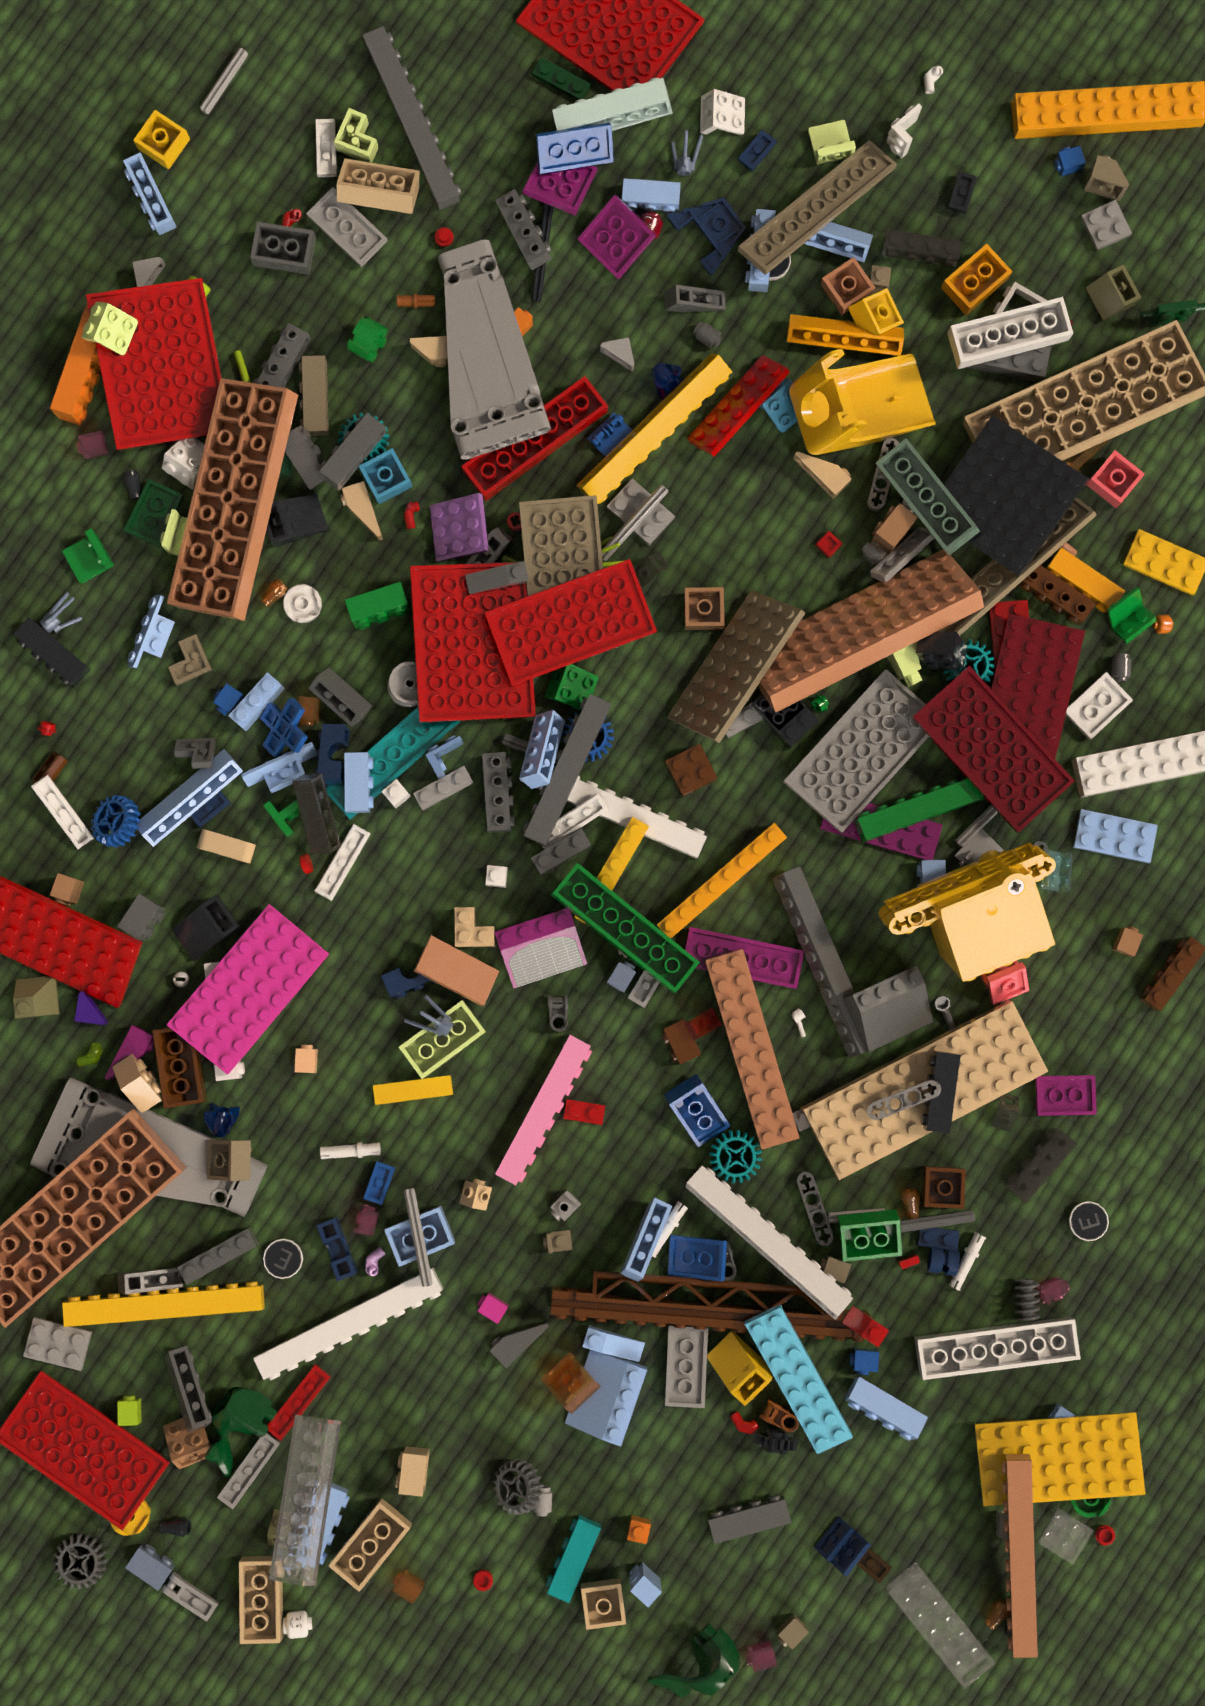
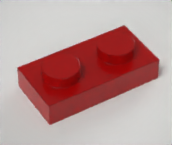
M567 1099L564 1119L602 1125L605 1105Z

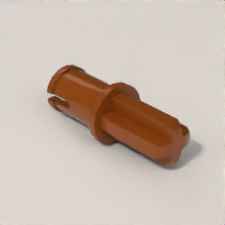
M414 293V295H397L398 307H414L417 309V307H433L436 303L434 295H417V293Z

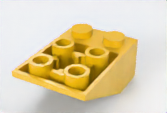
M733 1331L729 1332L707 1354V1359L730 1393L744 1406L767 1386L773 1378L767 1363Z

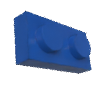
M377 1161L363 1199L383 1205L396 1167Z

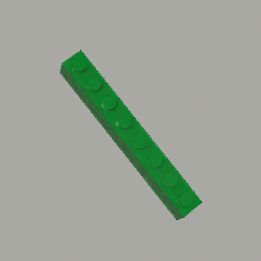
M964 777L965 780L960 782L958 779L948 782L944 788H941L940 785L929 789L930 793L924 795L922 792L916 793L911 796L912 799L905 801V798L893 802L894 805L891 807H887V805L876 808L877 812L870 814L869 811L861 813L858 815L859 818L854 821L861 842L864 843L985 798Z

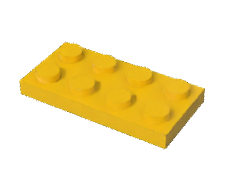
M1139 529L1123 566L1193 596L1205 572V558Z

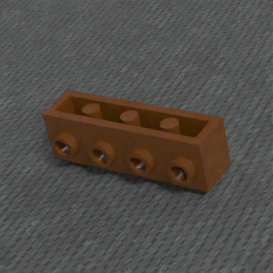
M1041 565L1019 583V587L1023 591L1033 593L1039 602L1049 604L1055 613H1062L1073 625L1078 624L1080 626L1096 605L1091 599Z
M1186 937L1178 942L1176 951L1167 957L1165 966L1154 975V981L1151 985L1148 984L1142 991L1143 995L1140 1000L1154 1011H1161L1205 952V947L1194 938Z

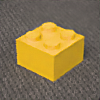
M154 110L133 141L138 150L169 170L189 142L190 137L184 128L157 110Z

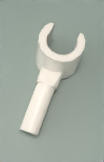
M797 1009L792 1013V1018L798 1026L801 1037H805L803 1025L800 1021L805 1018L802 1010Z

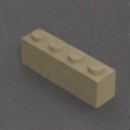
M325 355L302 356V362L299 363V374H302V381H299L300 393H303V400H300V412H303L300 426L307 429L310 436H329Z

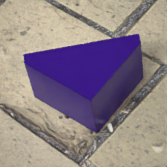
M85 991L80 992L75 1021L107 1025L109 1021L92 998Z

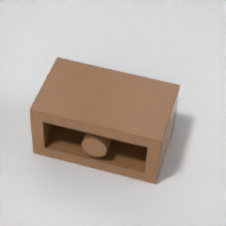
M58 873L50 896L55 897L54 901L68 906L71 903L77 904L85 882Z

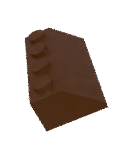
M171 1028L153 1030L164 1109L207 1102L200 1052Z

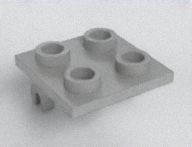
M981 829L954 856L960 861L959 865L962 867L963 865L966 866L978 861L980 856L987 851L996 850L1001 852L1004 850Z

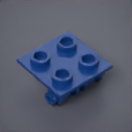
M614 412L587 439L606 457L632 429L623 421V417L620 414L617 415Z

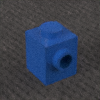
M1081 146L1061 149L1054 160V167L1056 171H1059L1060 177L1082 171L1086 164Z
M226 683L222 690L219 689L216 692L213 703L217 705L216 710L226 716L227 713L230 714L245 696Z
M853 1348V1353L849 1355V1365H852L853 1370L857 1371V1374L869 1375V1372H878V1350Z

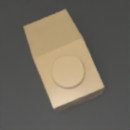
M447 336L410 338L411 348L428 363L436 367H445L448 364Z

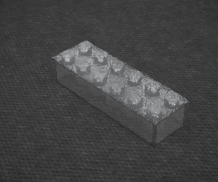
M917 1562L912 1564L885 1587L964 1689L995 1664L991 1655Z

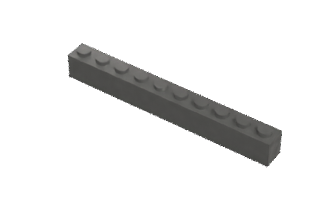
M384 26L363 34L364 43L438 209L442 210L460 202L459 195L462 193L458 183L454 184L452 180L454 175L451 167H446L445 154L442 149L439 150L437 147L439 143L435 132L431 133L429 129L431 127L430 120L427 115L424 116L422 113L424 108L421 100H416L414 95L416 90L413 83H409L407 80L409 76L405 65L401 66L399 62L401 56L398 49H394L392 46L394 41L390 31L386 33Z
M799 866L773 877L775 888L789 916L790 923L795 930L806 960L810 965L821 995L828 1007L829 1014L835 1023L845 1051L849 1058L866 1052V1048L843 998L854 994V990L801 867Z

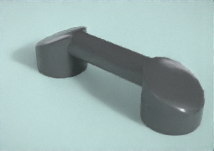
M945 994L936 996L933 1001L934 1005L942 1012L948 1026V1031L957 1027L949 1011L950 1000Z

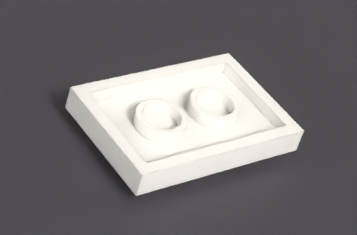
M1106 672L1067 708L1066 716L1091 740L1133 699Z

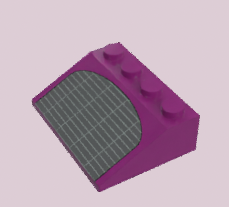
M567 908L494 932L513 989L587 964L570 910Z

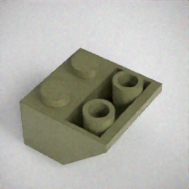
M1124 264L1105 273L1085 288L1102 321L1135 306L1142 298Z

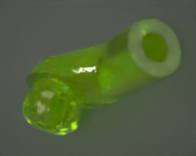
M99 1043L91 1044V1049L86 1056L77 1057L79 1067L98 1062L102 1054V1048Z

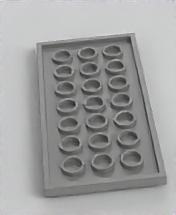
M885 669L783 783L842 834L929 737L912 719L926 704Z

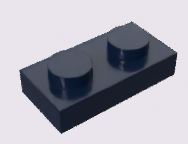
M762 130L739 156L738 161L753 172L774 148L777 141Z
M219 791L196 810L191 817L202 828L230 805L231 802Z
M936 1227L922 1229L918 1233L917 1245L957 1251L959 1231Z

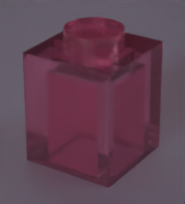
M101 431L78 436L79 442L76 443L78 452L86 459L108 454L105 436Z
M771 1641L748 1647L749 1654H746L748 1667L753 1666L754 1672L777 1666Z

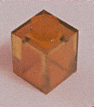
M299 696V704L305 709L299 722H302V725L313 726V723H319L321 700L315 697Z
M405 1569L403 1574L398 1573L394 1579L393 1584L395 1586L393 1591L413 1604L424 1588L425 1582Z

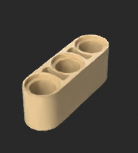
M202 829L196 848L250 864L256 845Z

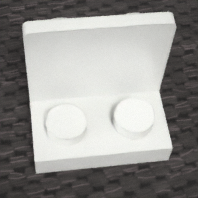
M716 89L701 96L700 133L707 135L716 129L738 135L744 134L745 98Z

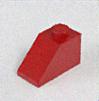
M853 1305L842 1321L843 1324L877 1347L880 1346L889 1332L885 1326Z

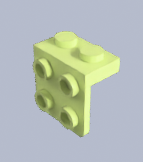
M96 301L91 308L88 322L83 327L81 337L87 341L98 342L112 351L124 355L138 324L137 319L109 303Z

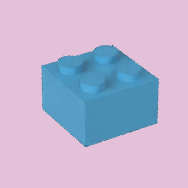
M393 448L359 466L378 504L412 487L411 481Z

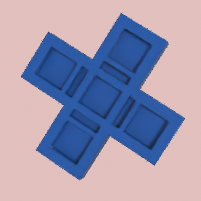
M288 698L282 710L275 703H268L260 717L271 729L263 746L273 757H279L285 745L293 752L299 753L308 738L297 727L305 709L294 698Z

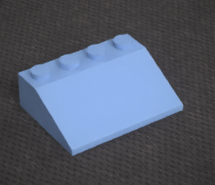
M590 1349L565 1424L601 1440L621 1446L647 1372V1367Z

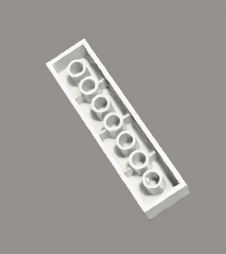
M1205 731L1073 759L1072 765L1080 798L1205 772Z
M1072 1317L914 1337L919 1375L922 1380L1081 1359L1076 1323Z

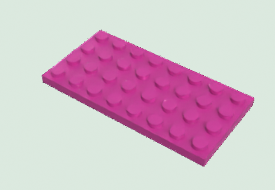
M269 904L168 1022L167 1026L228 1075L327 958L329 953Z

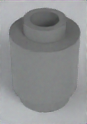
M543 1485L540 1488V1491L543 1492L539 1496L541 1501L532 1510V1512L536 1513V1516H547L548 1513L552 1512V1491H550V1486Z

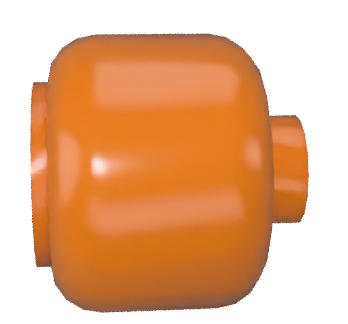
M1166 614L1156 616L1157 621L1152 624V628H1155L1158 634L1169 633L1173 627L1171 617Z

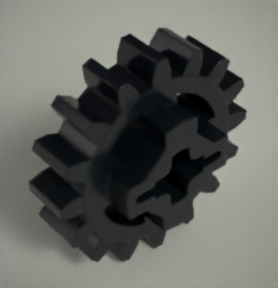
M766 1429L764 1433L756 1432L754 1443L763 1446V1449L767 1452L786 1454V1451H797L798 1440L789 1437V1434L785 1431Z

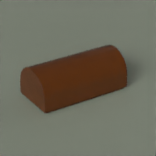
M53 750L31 782L35 784L46 775H49L54 782L68 760Z

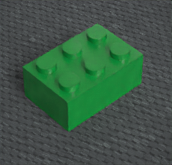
M401 582L345 599L351 621L355 628L360 630L369 628L370 624L378 622V624L387 622L393 616L397 618L407 615L408 611H411Z
M896 1209L837 1215L840 1253L843 1262L902 1256L900 1219Z

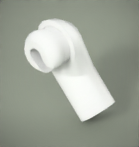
M941 66L932 67L924 75L926 94L935 92L934 82L943 74Z

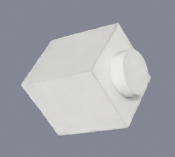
M397 779L382 791L395 808L411 797Z
M487 865L485 885L506 888L508 868Z

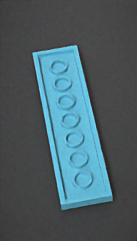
M781 1304L746 1320V1328L816 1453L819 1454L853 1438L848 1425Z

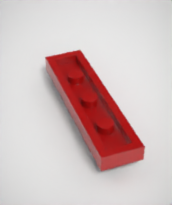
M317 1364L314 1365L274 1419L268 1424V1431L281 1441L331 1376Z

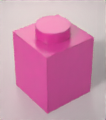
M488 1293L487 1296L482 1295L477 1304L480 1307L478 1312L497 1324L509 1304L491 1293Z

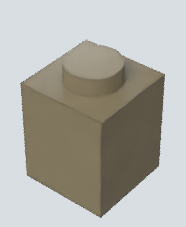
M827 1255L826 1259L822 1258L820 1270L825 1274L829 1273L837 1281L845 1283L851 1264Z
M793 1613L777 1629L779 1636L777 1639L784 1647L789 1646L793 1650L809 1631L805 1624Z

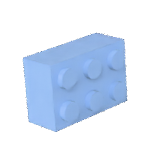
M441 1206L419 1214L427 1255L455 1244L456 1241ZM409 1219L387 1227L385 1233L398 1266L400 1267L417 1260Z

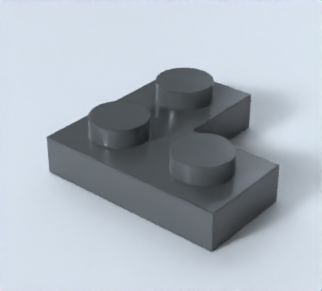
M215 738L176 739L175 757H192V769L212 768L216 747Z

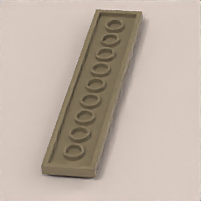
M869 140L739 245L738 251L766 275L896 168L897 163Z
M1076 498L1020 577L993 559L971 578L981 590L984 608L944 627L938 632H957L959 636L1097 516L1095 511Z

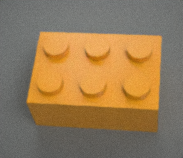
M986 244L945 279L941 289L967 316L1006 282L1013 271Z

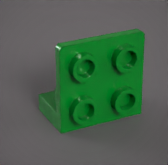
M92 528L85 531L86 538L62 551L80 584L87 582L114 566L98 535Z
M1138 587L1128 591L1124 597L1112 603L1107 609L1111 630L1126 644L1157 621L1156 616L1143 606L1141 592Z
M573 664L554 670L544 698L560 701L582 711L583 709L580 708L584 697L588 698L590 694L593 695L599 677Z

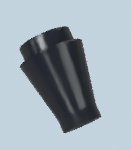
M137 470L123 472L121 479L130 499L139 498L141 495L140 474H138Z
M185 1516L162 1520L160 1531L161 1533L185 1537V1535H189L191 1532V1520L186 1519Z

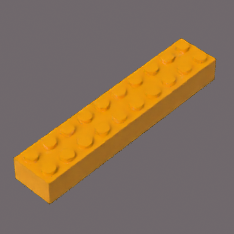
M1205 81L1015 93L1011 102L1014 139L1202 127L1205 123Z

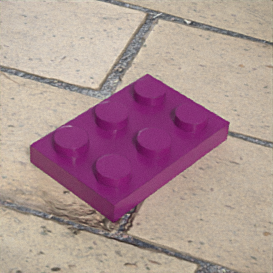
M1095 1075L1039 1076L1035 1078L1036 1116L1097 1115Z

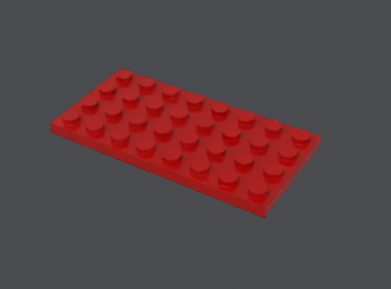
M630 559L484 612L511 686L657 632Z
M0 876V954L119 1008L143 942Z
M40 1371L0 1428V1444L122 1531L126 1528L171 1462L129 1431L118 1426L112 1419L44 1371Z

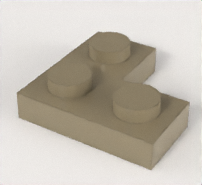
M196 634L179 641L185 660L168 667L177 686L212 671Z

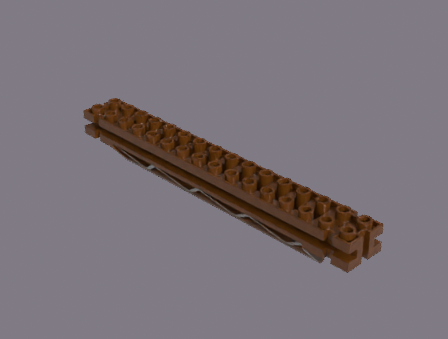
M594 1270L592 1289L553 1286L551 1315H555L554 1318L566 1319V1316L570 1315L574 1316L575 1320L585 1321L586 1317L594 1318L596 1322H606V1319H614V1323L625 1324L627 1320L633 1321L636 1325H646V1322H653L654 1326L665 1327L666 1324H673L675 1328H685L686 1325L694 1326L693 1329L705 1330V1327H712L714 1331H725V1328H731L733 1332L745 1333V1330H748L745 1326L746 1320L779 1304L782 1305L794 1295H801L819 1311L783 1308L798 1337H805V1334H809L816 1339H825V1336H830L833 1340L843 1341L845 1337H850L855 1342H864L865 1339L842 1323L849 1312L848 1309H845L835 1320L798 1286L726 1280L713 1281L645 1274L638 1282L673 1284L652 1296L637 1284V1281L620 1274V1272ZM597 1279L616 1280L596 1291ZM625 1281L631 1283L645 1297L609 1295L606 1293ZM686 1286L703 1302L662 1298L678 1287ZM693 1286L725 1288L729 1290L709 1300ZM742 1290L760 1306L721 1302L736 1291ZM751 1291L787 1294L766 1305ZM860 1310L871 1317V1314L868 1313L867 1310Z

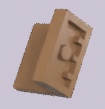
M183 1418L163 1426L171 1461L179 1469L206 1459V1452L212 1444L208 1441L205 1427L188 1433Z

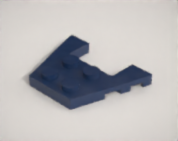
M724 197L703 203L698 207L686 208L681 212H673L667 215V219L676 231L694 221L715 249V251L700 261L709 276L714 274L746 230V226Z

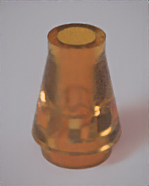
M278 578L275 581L272 580L261 601L270 607L287 593L288 587Z
M916 1188L902 1190L900 1197L908 1219L918 1218L920 1193H918Z
M998 1599L994 1601L987 1620L984 1622L991 1630H995L1010 1615L1004 1600Z

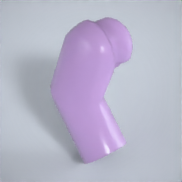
M381 1247L366 1257L365 1271L369 1276L377 1275L378 1260L386 1254Z

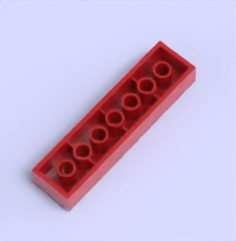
M586 376L544 405L551 427L549 432L473 457L461 466L463 473L477 492L482 494L485 502L608 413V405Z

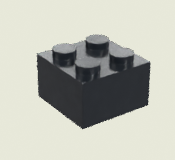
M937 631L917 641L916 654L926 668L930 670H938L939 668L957 670V668H964L967 646L957 632Z

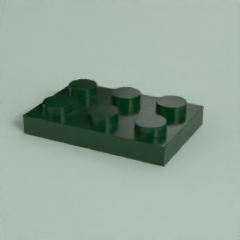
M148 479L124 531L160 548L162 544L160 543L161 534L166 531L167 527L165 524L166 516L168 513H171L172 509L178 511L184 495Z

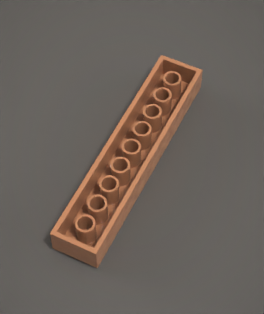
M743 949L705 959L761 1149L799 1139Z

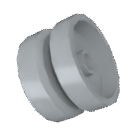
M408 661L399 664L393 669L388 679L387 690L389 696L402 707L418 705L415 662ZM410 681V684H413V686L408 687L406 682Z

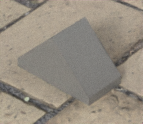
M155 257L133 262L137 287L148 286L154 283L165 267L162 258Z
M629 337L603 342L600 345V352L631 372L634 370V359Z

